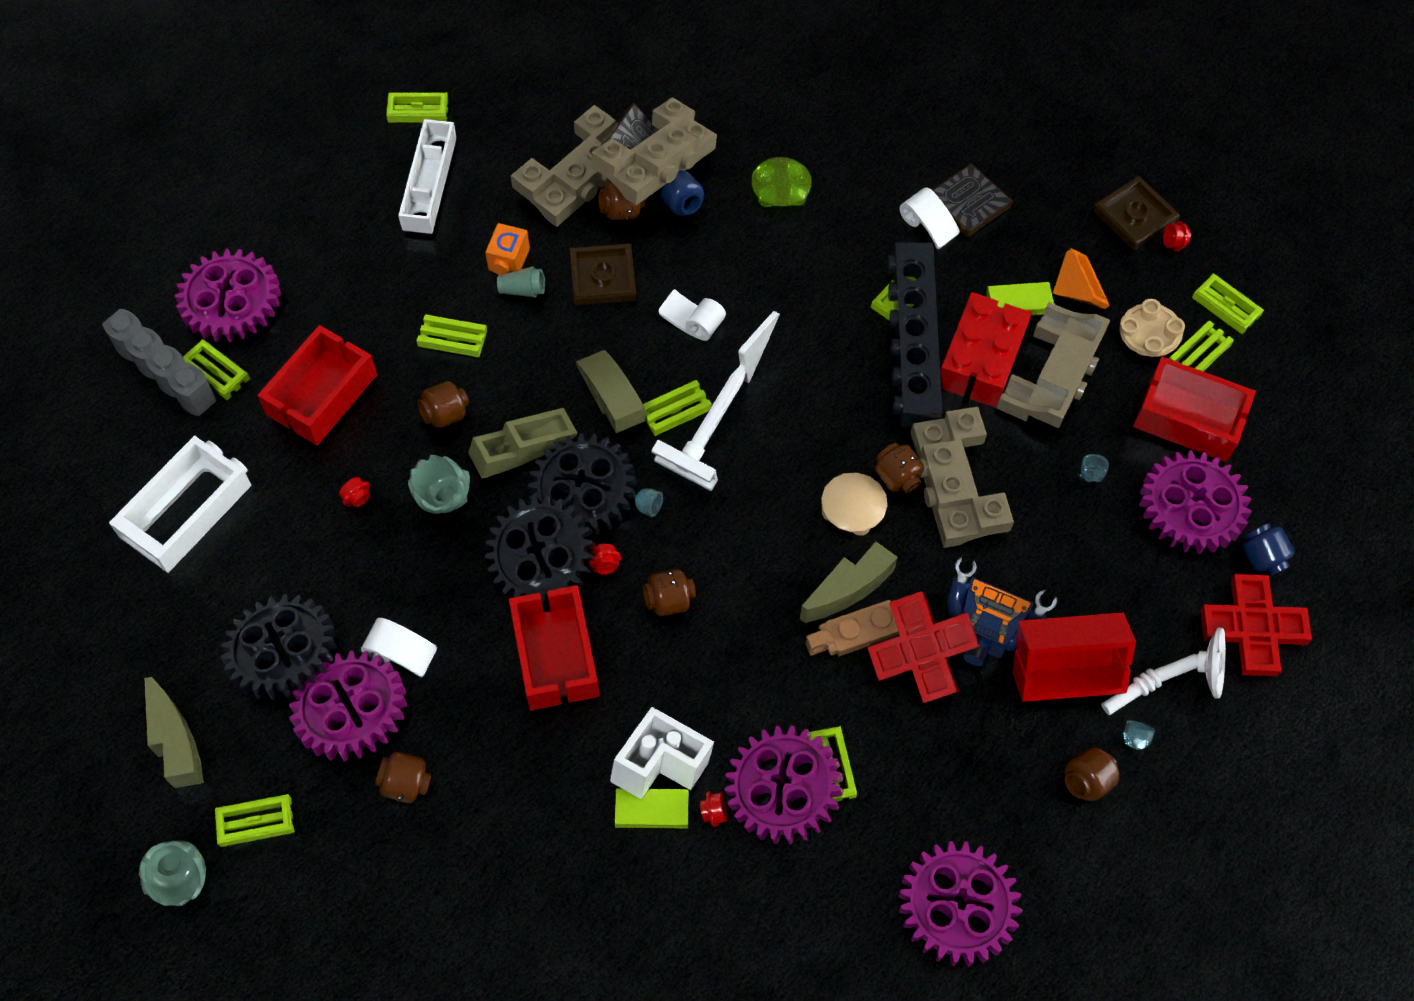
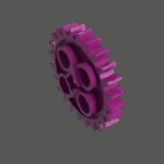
M225 249L224 256L219 257L215 251L212 252V260L208 261L205 257H200L202 265L191 264L190 267L193 273H183L182 277L185 283H177L180 293L175 294L178 302L176 307L185 325H189L193 333L200 331L204 339L212 333L215 342H218L222 335H226L228 341L231 342L233 335L237 333L241 339H245V331L248 329L256 334L255 325L267 326L264 317H274L275 313L272 307L280 306L277 298L281 296L280 283L272 266L266 265L263 257L256 260L253 252L244 257L241 249H238L235 256H231L229 249Z
M1189 451L1185 459L1179 452H1176L1172 460L1165 456L1160 464L1155 463L1150 473L1146 475L1143 481L1145 484H1143L1140 490V494L1143 497L1139 505L1147 507L1142 516L1147 519L1153 518L1149 529L1160 528L1162 530L1158 537L1160 540L1167 536L1172 538L1170 542L1171 547L1181 542L1183 543L1184 552H1187L1190 546L1194 545L1197 553L1201 554L1207 545L1208 549L1213 553L1219 544L1226 548L1231 540L1235 541L1248 524L1246 519L1252 510L1246 507L1251 502V498L1242 496L1248 489V486L1237 485L1241 475L1235 474L1230 476L1228 472L1231 469V465H1226L1223 468L1219 467V457L1209 462L1205 452H1203L1199 459L1195 458L1193 451ZM1187 478L1195 480L1196 483L1190 482ZM1166 498L1174 500L1177 504L1170 503ZM1214 499L1219 500L1223 505L1216 503ZM1193 520L1201 522L1203 526L1195 524Z
M350 651L347 659L342 660L339 653L335 654V663H322L326 673L315 672L313 674L316 680L315 684L306 680L303 682V692L293 690V695L297 701L289 704L290 709L294 713L289 718L295 727L293 729L295 734L301 739L306 749L312 748L316 756H320L324 752L329 760H333L337 752H339L343 761H347L352 751L355 752L358 758H362L363 748L368 747L373 753L376 752L374 742L377 740L387 744L388 739L385 735L387 731L397 733L398 729L393 721L404 720L405 718L401 708L407 707V702L403 696L407 692L403 683H401L402 679L398 671H394L390 662L384 664L379 655L371 660L368 652L364 651L360 658L357 659L355 653ZM336 683L342 685L363 723L362 727L357 728L334 688ZM330 698L328 701H326L325 703H322V704H321L322 701H324L325 699ZM377 706L373 711L367 712L370 708ZM345 724L341 729L335 730L338 726Z
M792 725L787 734H783L780 727L776 726L775 734L771 737L763 729L761 741L758 742L753 737H749V742L752 746L749 750L739 746L738 750L743 757L741 760H730L736 772L726 773L727 779L734 783L725 788L728 796L734 797L728 802L731 810H738L734 816L739 823L746 821L744 827L748 833L757 828V836L762 841L768 833H770L774 844H778L781 835H785L789 844H793L795 833H799L804 840H807L806 829L811 827L815 832L820 833L821 830L817 822L822 819L830 823L832 820L827 810L839 809L838 803L833 799V797L843 795L842 788L835 785L844 781L842 773L835 771L840 767L837 758H831L833 751L830 746L822 748L823 741L820 736L810 741L811 735L808 729H805L800 736H797V731ZM788 754H792L788 762V767L786 769V756ZM769 759L778 760L777 765L773 769L768 771L762 770L765 761ZM804 763L813 764V768L808 774H797V769L800 765ZM787 775L791 784H785L783 786V792H781L778 785H783L785 783V778ZM761 794H771L772 797L766 805L758 806L755 804ZM795 799H807V804L803 809L796 811L791 809V804ZM781 801H782V804H783L782 814L777 815L776 812L778 811V809H779V807H780V803H781Z
M949 841L946 852H943L937 844L934 845L932 849L933 858L923 851L919 857L922 865L912 862L909 867L914 876L904 875L902 883L910 889H902L898 895L899 898L908 901V903L901 905L899 908V913L910 914L903 927H915L916 929L911 941L915 942L923 938L926 943L922 952L925 954L932 947L937 949L936 961L938 962L945 953L949 954L951 966L956 965L960 956H963L967 966H971L974 962L975 954L984 963L989 959L987 949L997 956L1002 951L999 942L1008 945L1012 940V937L1006 930L1016 931L1019 927V924L1010 917H1017L1022 913L1021 908L1012 905L1021 897V893L1010 892V888L1017 881L1016 878L1005 879L1003 877L1008 868L1007 864L996 868L993 865L997 857L995 853L985 859L982 857L983 846H979L975 853H971L969 844L966 841L960 851L956 850L952 841ZM937 874L947 876L952 883V887L949 889L938 887L934 881V876ZM974 880L983 881L988 887L989 894H977L973 890L971 882ZM931 895L939 899V901H928L927 896ZM956 896L962 897L961 901L966 905L963 910L958 909V903L954 901ZM981 905H991L993 907V910L989 911L986 908L981 907ZM933 911L943 912L947 916L949 924L945 927L935 925L931 920L930 913ZM968 918H980L985 924L986 931L983 933L973 931L968 924Z

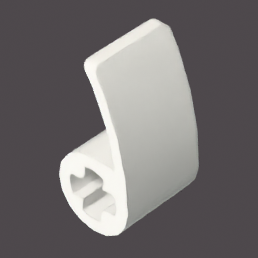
M929 188L921 189L900 205V213L903 219L913 227H917L922 223L937 249L943 247L960 232L948 209Z
M676 290L670 293L659 308V314L664 319L687 334L703 341L710 339L726 316L724 308L718 302L704 298L699 305H696Z
M384 618L376 619L361 648L362 652H368L371 659L379 655L384 664L391 660L421 678L424 676L437 650L436 645L407 628Z

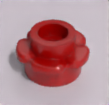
M1177 221L1165 227L1163 233L1165 247L1174 248V251L1178 252L1189 244L1191 232L1185 223Z
M360 477L352 478L345 483L339 491L343 504L356 508L363 505L370 497V483L367 481L363 482Z
M600 544L590 551L589 554L594 556L595 560L588 561V565L593 572L607 575L614 572L619 566L621 554L611 544Z
M708 791L706 799L700 801L701 814L704 822L710 821L713 827H717L719 823L728 821L727 805L722 792L712 794L711 791Z

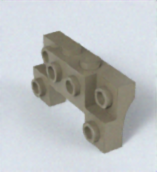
M672 97L653 110L652 125L659 129L657 132L631 150L613 138L591 152V168L608 178L619 189L625 199L634 205H638L661 187L671 183L679 171L692 168L696 162L716 148L717 134L694 121L695 111Z
M593 105L574 121L575 134L584 141L550 171L531 158L511 175L512 187L535 205L549 222L558 227L586 201H591L597 192L610 181L604 175L591 168V152L601 146L615 126L616 120Z
M1048 302L1033 336L1055 346L1036 384L1016 375H1011L1007 388L999 399L997 409L1024 421H1027L1030 415L1059 428L1073 399L1080 401L1088 384L1082 381L1085 374L1092 376L1099 358L1095 357L1094 354L1110 320L1097 314L1073 312Z
M972 407L948 411L943 419L913 423L911 429L912 440L917 457L924 465V471L920 478H924L926 488H924V498L927 507H932L943 547L958 546L979 537L1011 531L1014 520L1005 492L979 497L964 447L984 444L987 436L979 408Z

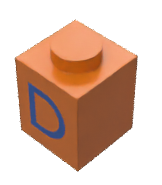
M500 223L497 224L485 252L489 271H493L498 275H504L522 269L530 249L527 230Z

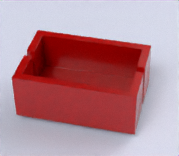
M971 292L941 368V389L964 397L970 375L975 376L976 380L970 399L997 408L1032 312L1006 303L1001 308L997 306L999 301Z
M319 325L257 396L268 417L288 429L292 426L295 433L318 446L375 379L377 372L371 354L348 341L344 344L343 338Z
M1161 356L1150 379L1133 427L1200 453L1205 452L1208 456L1219 457V460L1227 462L1239 443L1256 391Z
M578 585L547 591L551 610L549 612L543 611L540 593L509 598L530 711L561 705L560 698L567 697L568 703L600 697Z
M1124 612L1019 621L1016 639L1017 649L1015 650L1012 673L1022 702L1127 693L1131 672L1129 665H1132L1136 640Z

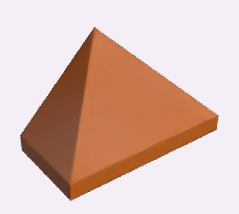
M1072 248L1068 250L1053 294L1103 309L1109 307L1110 305L1088 257Z

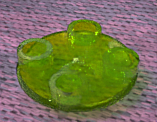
M775 157L765 160L756 167L752 175V188L758 196L759 203L765 207L773 205L798 206L806 201V196L811 188V176L806 167L800 162L791 158Z

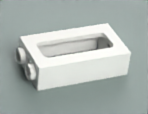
M193 436L109 524L119 538L169 573L252 486L246 475L248 470L236 458L229 460L224 457L222 450L213 442L208 440L204 443L196 436ZM203 472H211L224 481L164 545L145 533Z

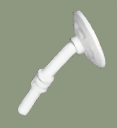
M1216 629L1209 642L1207 651H1199L1198 654L1190 655L1155 670L1149 668L1146 670V674L1143 672L1139 677H1135L1133 679L1134 683L1128 686L1127 693L1115 694L1101 703L1104 711L1111 715L1138 696H1147L1149 691L1153 692L1155 690V687H1161L1162 681L1198 668V672L1206 673L1209 689L1213 697L1220 698L1225 673L1226 645L1224 629Z

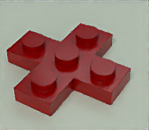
M1234 574L1231 578L1234 605L1204 604L1200 609L1204 642H1210L1216 629L1223 628L1225 642L1239 644L1242 675L1278 676L1282 672L1278 644L1308 645L1312 640L1308 609L1301 607H1273L1269 575Z
M923 591L890 602L889 605L900 636L867 647L878 680L882 681L912 670L923 703L959 692L947 658L980 647L969 614L965 613L935 624Z

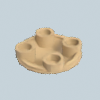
M1146 299L1142 304L1136 305L1125 313L1121 319L1119 331L1123 342L1129 349L1140 355L1157 357L1167 355L1178 347L1182 341L1185 324L1172 310L1162 306L1159 301Z
M844 473L833 478L826 485L821 497L823 517L839 529L853 532L856 535H865L871 528L877 526L884 518L888 506L886 493L881 485L870 476L860 473Z

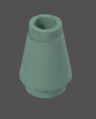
M532 266L504 275H498V292L500 294L536 298L538 294H544L545 291L544 273L542 269H535Z

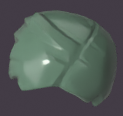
M430 455L428 461L420 459L415 468L410 470V479L408 480L410 492L415 502L423 510L433 514L448 513L458 509L468 501L469 472L463 470L450 458Z
M171 840L151 847L143 856L139 868L140 882L144 894L165 906H181L189 900L195 899L200 893L206 877L205 861L198 849L190 842Z

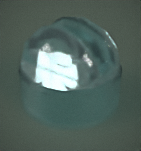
M1097 454L1086 455L1081 464L1082 477L1087 482L1102 481L1107 474L1109 462L1106 458Z
M650 488L640 490L635 498L637 509L645 515L656 516L662 506L663 493Z
M1128 720L1124 729L1125 743L1136 750L1144 749L1151 743L1155 729L1144 723Z

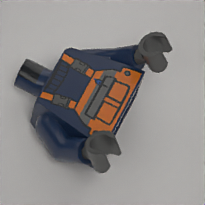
M961 556L955 562L958 576L953 578L947 599V608L950 618L965 613L969 614L980 647L966 651L963 658L972 665L982 666L987 653L1001 658L1006 650L1015 651L1017 649L1018 622L1022 620L1046 619L1045 612L1057 605L1058 598L1056 596L1052 605L1046 607L1040 601L1041 596L1046 591L1042 590L1035 598L1037 607L1031 609L1034 604L1031 601L972 577L970 582L967 581L968 577L975 573L976 563L973 559L971 570L963 572L959 569Z

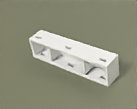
M424 119L399 212V220L403 231L433 233L457 138L454 122ZM436 141L445 142L443 152L441 146H433L432 143ZM423 212L426 213L427 216H420L415 214Z

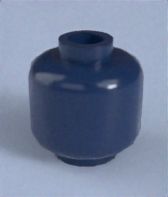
M681 170L671 183H667L660 188V197L673 213L678 216H686L695 213L701 207L704 200V190L702 185L689 172Z
M1267 523L1245 534L1247 540L1242 544V550L1255 571L1263 572L1268 570L1271 575H1274L1290 566L1287 560L1294 555L1295 550L1280 526L1271 527L1270 523Z

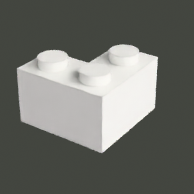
M651 707L614 759L610 782L639 799L643 798L659 773L691 790L709 763L714 741Z

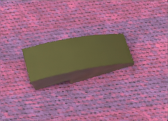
M606 350L576 361V365L602 414H606L616 433L645 421L644 405L623 371Z
M564 408L508 421L505 422L504 428L501 431L473 437L468 454L483 479L543 456L544 449L554 450L555 441L563 445L566 443V436L569 435L573 439L576 437L577 431Z
M878 542L871 546L856 565L844 557L802 605L800 620L808 623L822 619L862 600L878 588L894 572L898 557Z
M152 677L144 678L148 746L158 757L163 756L164 778L174 788L204 783L201 760L194 737L186 720Z

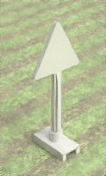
M773 311L739 349V367L729 377L693 439L686 443L682 452L657 440L651 450L653 454L657 455L654 459L655 462L712 491L718 481L717 474L714 468L699 461L705 452L703 448L743 381L750 382L778 320L779 313Z

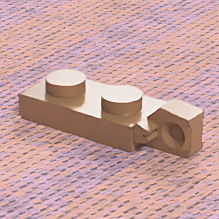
M887 600L819 625L820 631L806 637L805 644L810 656L828 650L830 655L837 654L839 657L899 636L900 634L889 605L891 601Z

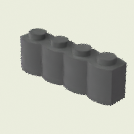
M119 309L102 323L117 352L125 359L134 361L138 370L143 375L155 379L160 389L166 394L176 397L180 405L187 412L200 416L216 402V397L203 372L196 366L185 363L182 355L176 349L164 345L159 335L153 330L143 327L133 313Z

